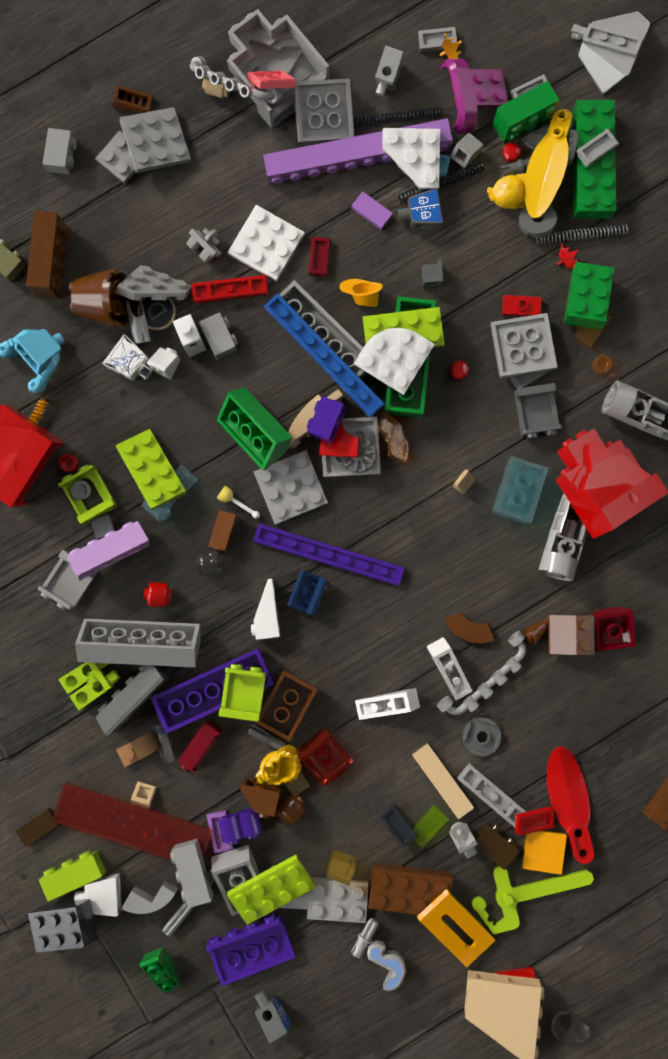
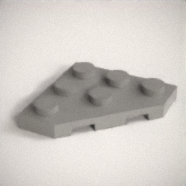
M140 265L117 286L116 293L132 300H141V297H150L151 300H166L167 297H175L176 300H184L191 293L192 286L182 280L173 279L165 273L156 272L148 266Z

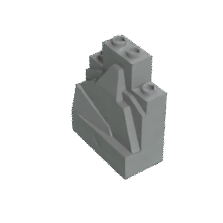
M257 9L249 13L239 24L233 25L228 31L230 42L238 52L231 54L227 63L230 72L235 78L240 80V83L245 85L253 84L247 79V73L281 70L295 78L296 81L330 80L329 65L288 15L277 19L271 25ZM255 86V89L266 91V89H260L257 86ZM293 87L279 88L281 100L278 103L270 104L266 100L250 96L257 105L258 113L271 129L295 112Z

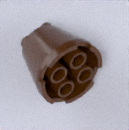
M112 268L77 278L74 282H70L71 312L76 313L79 317L109 326H127L129 322L126 301L129 302L131 313H133L135 300L116 293L117 286L127 278V271L122 268Z

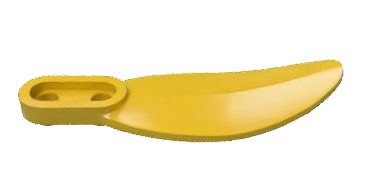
M559 109L553 114L548 133L536 146L527 167L525 204L527 212L532 218L541 217L549 208L559 190L568 162L567 136L572 123V114L567 109Z

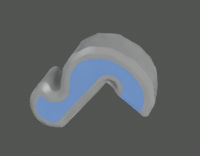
M379 939L372 940V943L367 947L368 959L389 970L383 983V990L393 991L404 980L406 973L404 958L395 950H386L384 941Z

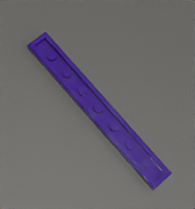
M260 523L253 541L400 586L405 567Z

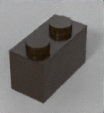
M486 822L474 836L477 842L476 846L505 870L519 853V850L515 847L517 843L509 836L507 838L500 834L502 830L494 823L490 825Z

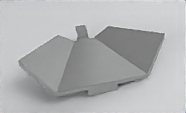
M638 11L589 23L588 28L576 24L572 27L571 38L575 40L582 38L578 57L602 95L627 78L631 72L650 27L649 21Z

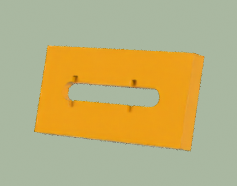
M447 889L417 916L419 921L466 967L496 941ZM447 914L474 940L473 944L467 945L441 919L442 916Z

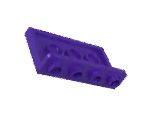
M275 914L268 915L263 921L258 923L253 921L240 930L238 928L232 929L227 932V935L222 937L220 935L214 936L209 939L205 947L207 952L209 951L221 986L296 957L281 914L276 916Z

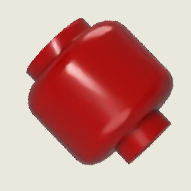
M151 582L148 588H144V600H147L148 606L164 608L168 603H171L172 588H169L167 583Z

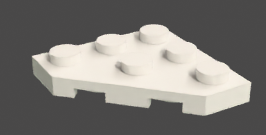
M383 128L382 150L396 162V165L413 180L419 189H439L440 129Z

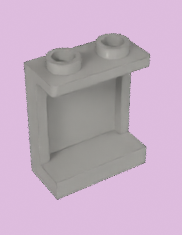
M62 550L58 556L60 557L58 563L44 584L38 587V590L42 592L40 594L42 597L50 601L51 599L58 602L57 606L67 611V609H75L98 572L79 581L67 559V555L70 552Z

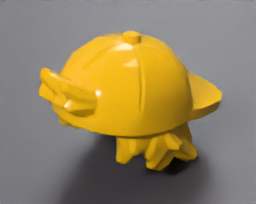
M526 173L505 176L499 179L493 188L488 187L487 193L490 200L504 209L524 208L526 205Z
M286 745L278 751L267 754L263 758L260 770L256 774L257 783L261 785L265 783L281 785V783L287 784L292 782V780H296L302 767L297 749L292 745Z

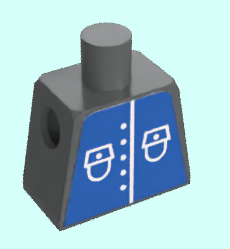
M437 188L410 196L407 201V208L397 210L399 221L410 220L411 229L440 230L442 228L443 220Z
M264 989L254 996L259 1004L255 1014L270 1044L285 1035L292 1022L278 998L274 996L269 999Z

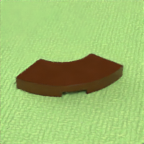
M462 612L444 619L447 627L456 636L472 643L494 641L487 622L481 624L472 623L465 618Z

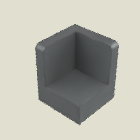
M438 259L437 264L422 265L423 288L441 287L443 283L442 259Z

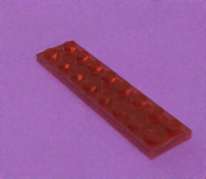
M67 782L63 785L52 820L53 822L171 859L170 853L176 844L197 838L204 859L213 831L208 827Z

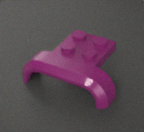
M447 59L441 65V70L447 67L450 73L457 107V120L453 130L457 134H468L473 131L477 122L478 109L498 108L508 102L501 69H469L464 59Z

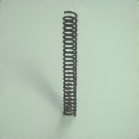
M617 224L616 226L609 225V227L602 226L601 228L591 227L590 229L583 228V230L576 229L575 231L573 229L572 231H557L556 233L553 232L550 234L552 243H554V234L555 242L557 243V234H559V242H561L562 233L564 242L565 232L566 240L569 241L568 233L570 232V240L572 241V232L574 233V240H576V231L578 233V240H580V231L581 239L583 240V231H585V239L588 238L587 230L589 231V239H591V229L593 238H595V229L597 238L599 237L598 229H600L601 238L602 228L604 229V237H606V228L608 237L610 236V227L611 236L614 235L613 227H615V236H617V226L619 235H621V226L623 235L625 234L624 226H626L627 235L629 233V229L627 224H620V226ZM550 234L547 235L548 243H550ZM540 237L541 244H543L542 237Z

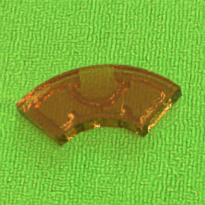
M384 412L382 413L377 431L387 441L388 456L403 463L407 462L408 441L405 439L402 427L394 417Z

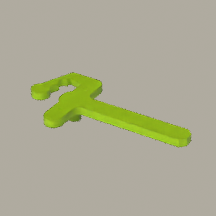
M498 865L493 869L497 887L495 896L497 903L502 908L504 918L496 924H493V921H488L489 915L485 910L486 902L480 896L472 899V907L479 913L491 932L497 934L516 929L519 926L520 921L516 909L518 902L591 885L594 879L590 871L581 870L512 887L507 870H503Z

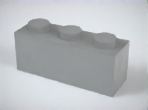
M198 838L176 844L170 856L172 863L176 864L177 867L176 878L178 883L182 885L181 896L183 902L187 903L188 908L211 902L214 895Z

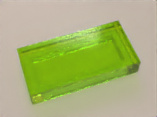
M435 805L413 827L418 835L414 841L422 848L449 820Z

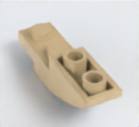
M337 389L327 398L342 403L343 394ZM319 394L301 410L292 423L288 433L293 439L288 449L290 447L292 449L297 447L303 437L306 436L308 438L311 436L307 432V424L310 418L313 419L316 402L321 400Z

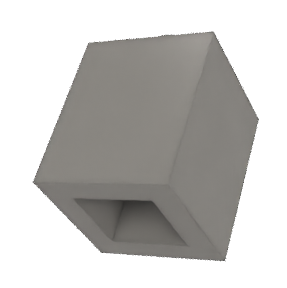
M468 133L456 144L450 157L465 168L477 157L483 144Z

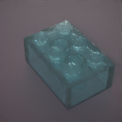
M511 456L507 461L491 513L526 525L531 524L549 468Z

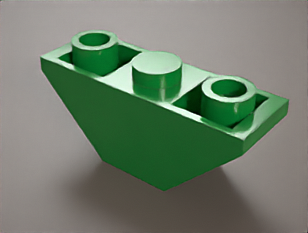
M164 947L144 955L140 962V968L162 993L173 991L174 988L181 986L172 958Z

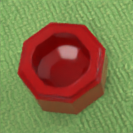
M508 143L503 148L502 158L507 163H514L520 158L521 148L517 143Z
M459 360L452 364L450 373L454 379L462 380L467 377L469 367L466 362Z
M70 453L62 455L59 460L60 469L67 473L76 471L79 466L78 458Z

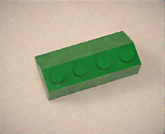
M246 388L228 392L217 421L264 471L287 451L293 437Z

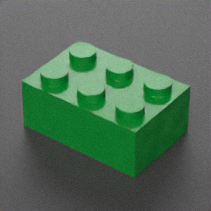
M546 81L498 107L492 125L503 144L507 141L512 142L520 134L533 131L537 125L548 123L552 119L559 99L550 83Z
M581 262L575 263L571 273L564 324L602 330L607 320L614 268Z

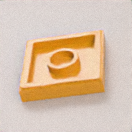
M544 830L526 834L522 868L562 875L567 835L565 833Z

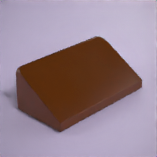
M219 510L208 547L227 552L237 519L236 514Z

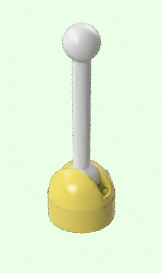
M227 486L223 487L217 499L222 502L232 501L251 513L253 518L257 519L260 517L258 511L251 510L233 498V492Z

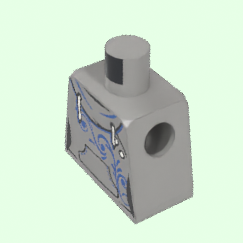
M385 45L375 76L377 85L375 94L377 96L385 98L388 90H394L403 67V51Z

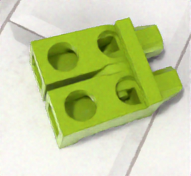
M86 662L58 679L67 694L73 693L69 697L79 711L113 688V684L120 679L115 670L106 675L103 668L109 665L108 663Z

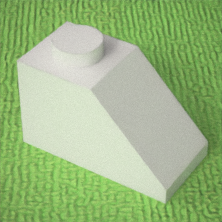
M160 347L148 360L147 364L153 372L171 380L180 362V358L173 349L166 348L165 350Z

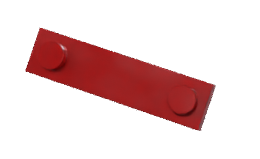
M266 275L191 283L194 304L269 295Z

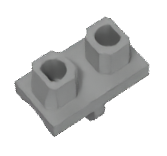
M205 228L202 232L206 236L199 230L191 229L189 232L191 237L186 244L194 251L202 246L204 250L199 257L204 262L209 263L214 257L219 258L223 254L211 243L213 242L215 245L219 243V240L216 238L218 232L215 229L209 231Z
M462 822L453 824L449 833L459 853L464 852L466 858L477 854L474 847L477 845V842L468 825Z

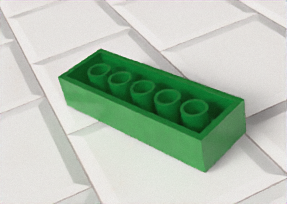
M576 100L572 109V130L578 132L576 151L606 129H609L615 137V100ZM615 148L587 168L575 151L572 161L573 219H611L616 212Z
M398 296L396 312L435 308L436 301ZM430 353L404 395L387 385L384 414L422 418Z

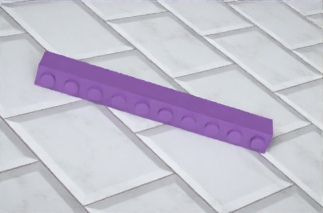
M448 118L402 127L440 129V152L451 148L452 135ZM383 131L263 155L269 184H280L290 179L296 181L306 176L316 177L326 172L330 174L336 173L341 169L352 170L362 165L372 166L382 161L388 163L393 161V159L382 150Z

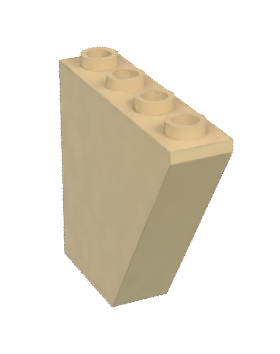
M468 970L464 1007L465 1018L519 1059H538V1046H536V1039H540L538 1019L542 1020L540 1000H544V987H541L540 980Z

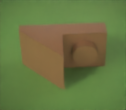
M151 731L118 748L116 751L124 767L159 750L160 746Z

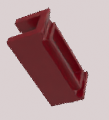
M206 720L178 760L181 764L180 767L187 772L192 771L194 773L222 730Z

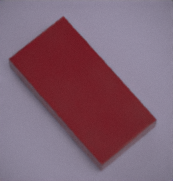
M312 237L309 275L327 277L331 238Z

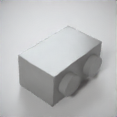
M48 128L43 157V166L47 172L70 175V168H73L74 165L73 150H76L77 141L71 131Z
M220 312L199 322L216 360L237 351L235 345L238 342L234 333L230 335L227 329L230 327L226 317L222 318Z

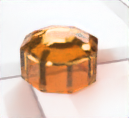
M607 355L597 356L592 362L593 370L598 374L607 373L612 367L611 358Z

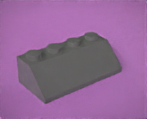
M142 665L139 668L141 672L136 677L132 675L125 682L127 686L123 690L118 689L111 696L113 700L109 704H103L98 709L99 714L95 718L106 736L115 733L170 678L160 666Z

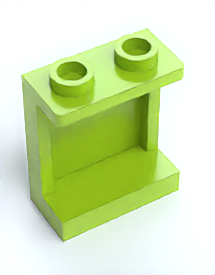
M231 664V667L225 668L226 676L219 716L259 721L266 672H262V668L250 667V670L242 669V665Z

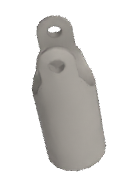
M139 300L141 310L139 317H135L131 313L129 302L126 301L134 344L151 341L142 300Z

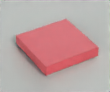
M282 70L247 73L248 81L260 89L296 87V79Z

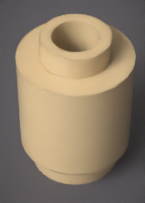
M204 78L202 88L205 89V94L219 98L229 97L230 91L226 90L224 84L213 85L209 78Z

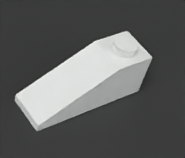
M268 579L254 618V624H251L252 636H256V640L280 636L273 579Z
M444 637L426 646L455 700L473 692L451 647Z
M416 688L355 701L359 720L406 713L420 708Z

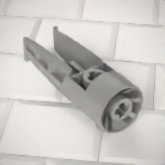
M616 381L604 399L602 413L668 441V430L649 422L652 421L661 425L665 419V414H668V403L621 381Z
M564 493L555 514L538 571L555 579L573 581L585 543L587 529L581 519H579L578 525L574 520L566 519L570 502Z

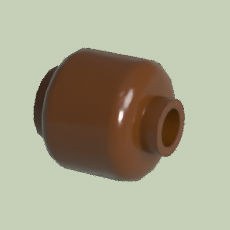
M287 796L278 806L277 810L279 813L277 816L287 826L289 824L296 825L306 814V809L303 807L306 803L299 796L296 798Z

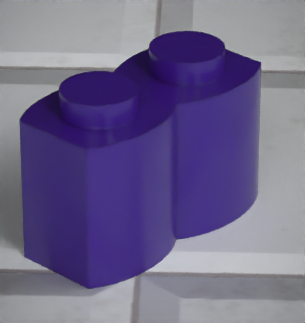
M252 808L217 818L222 841L228 843V845L237 844L240 842L239 839L247 837L248 840L257 838L258 834L263 832L259 813H255Z

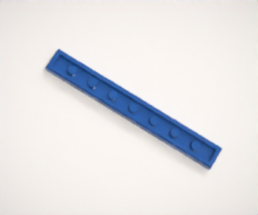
M278 293L264 305V308L369 418L384 406V403Z

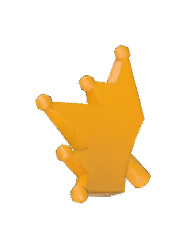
M445 33L442 43L444 51L440 53V56L442 57L446 54L449 59H459L458 55L461 52L456 50L462 41L451 43L453 38L447 39V33Z

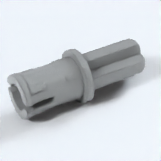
M370 918L363 932L358 934L357 942L351 950L355 957L361 959L368 945L372 943L371 938L379 925L376 920Z

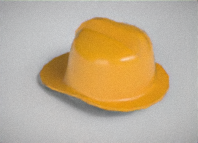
M361 279L345 280L339 285L342 292L352 295L357 305L376 307L378 305L379 291L383 288L381 283Z

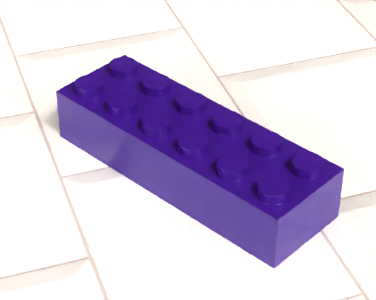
M257 648L150 697L166 734L220 709L226 676L225 668L231 667V664L242 665V669L250 670V667L262 668V672H266L264 689L274 685V678L261 649Z

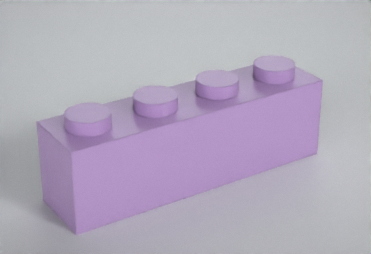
M138 521L134 523L129 522L118 531L108 532L100 540L94 539L81 549H73L67 555V559L80 581L148 547L149 540Z

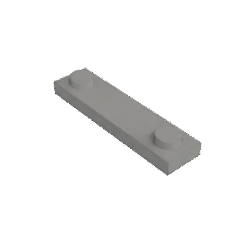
M470 763L457 777L460 782L512 826L515 827V814L527 812Z

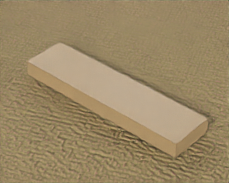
M428 743L412 754L458 819L474 808Z

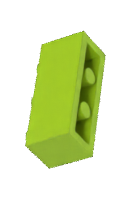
M88 850L80 854L79 859L75 861L71 858L61 863L62 867L56 870L54 867L47 869L43 872L44 875L39 879V882L49 902L102 877L106 870L98 851L96 850L91 853Z

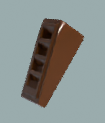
M116 84L112 107L139 113L150 112L153 95ZM120 95L124 96L123 101L120 100ZM128 97H131L130 103L127 102ZM135 98H139L138 105L134 104ZM143 99L146 100L145 107L141 106Z

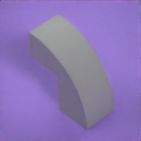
M164 881L156 897L135 886L122 909L135 914H147L157 911L173 898L178 888Z

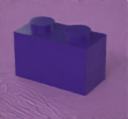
M322 396L321 400L316 402L313 419L310 418L308 421L307 432L315 438L332 444L347 408L343 403Z

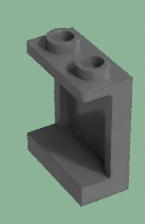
M555 383L518 388L514 392L521 437L527 436V439L539 437L538 434L546 433V436L558 434L557 431L562 429V424L559 425L554 396L556 391Z

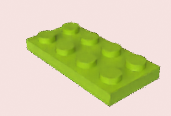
M440 307L363 316L366 343L381 331L392 328H404L414 331L434 343L433 348L444 347Z
M150 429L116 445L117 451L151 511L186 494L183 485Z
M294 855L227 891V897L248 925L315 889L316 885L298 856Z

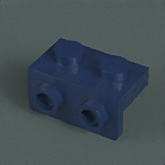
M301 569L287 605L314 615L320 607V599L327 589L328 580Z

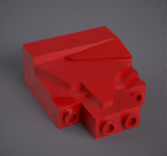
M6 404L0 406V501L11 508L23 507L28 504L23 500L51 454L57 446H64L65 442L12 406Z
M586 429L575 435L577 437L576 440L568 439L562 443L563 448L557 451L567 468L560 472L562 476L555 480L593 539L617 528L668 494V490L657 473L650 475L644 471L629 448H625L621 440L614 444L612 441L604 444L595 429L589 432Z

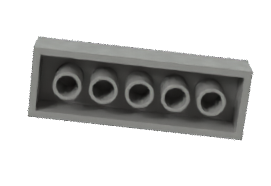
M294 280L279 295L349 368L362 379L367 372L354 365V362L363 347Z
M84 619L75 643L77 661L195 667L201 643L200 624Z

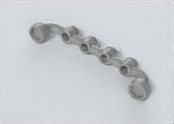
M202 56L194 57L191 60L190 69L195 72L196 77L199 79L209 78L213 85L224 84L226 90H238L242 97L253 96L266 100L270 104L278 103L281 100L279 88L260 91L255 89L253 84L245 85L240 83L238 78H228L223 72L211 71L207 66L205 58Z
M517 631L508 639V642L513 647L518 646V653L511 657L501 669L493 673L486 683L480 685L474 694L467 697L463 704L455 708L452 706L453 701L449 696H446L437 704L440 711H447L452 715H461L467 710L473 712L479 706L477 701L481 697L484 699L490 697L493 693L491 688L496 683L501 686L507 681L508 678L505 675L510 670L515 673L522 667L519 662L526 654V645L523 642L524 635Z

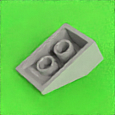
M249 845L211 857L212 875L232 916L239 914V912L227 897V891L260 874Z

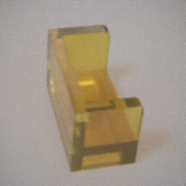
M333 850L327 866V878L349 886L356 868V857Z

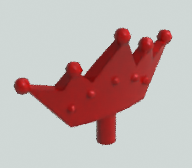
M561 243L558 254L561 261L557 265L560 266L564 263L567 269H573L575 263L578 262V260L575 261L573 259L579 250L568 252L570 247L564 249L563 243Z

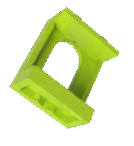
M92 465L81 467L78 473L62 478V482L58 484L65 491L78 515L77 519L82 525H86L91 520L97 519L118 507L98 470ZM83 478H88L94 483L104 501L88 511L82 500L73 498L70 492L71 486Z

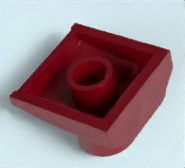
M615 607L597 610L592 613L594 615L596 652L636 647L634 617L631 608Z

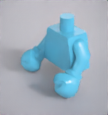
M25 329L14 338L0 343V357L9 359L16 357L19 353L38 375L28 383L29 391L40 394L45 391L50 376L57 368L61 351L59 345L64 343V339L59 333L51 336L45 329Z

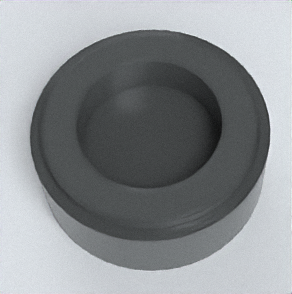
M77 481L71 486L70 492L73 498L84 500L89 497L91 488L87 482Z

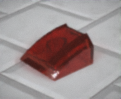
M327 728L319 730L318 733L301 745L297 752L300 761L323 786L335 781L354 762Z

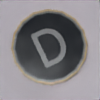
M150 297L142 299L148 329L162 331L173 323L176 308L169 297L166 300H151ZM140 305L138 306V316H140L141 312Z

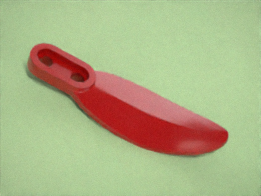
M559 746L552 751L548 760V794L559 823L568 833L574 858L582 864H588L594 858V850L588 831L590 820L588 792L575 757L567 748ZM577 829L581 831V835L578 837L575 836ZM582 849L586 851L584 856H580V850Z

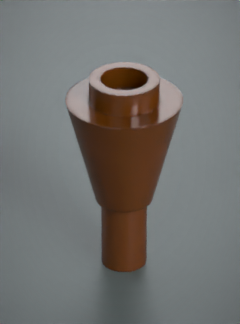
M548 617L523 629V635L527 642L537 644L547 630Z

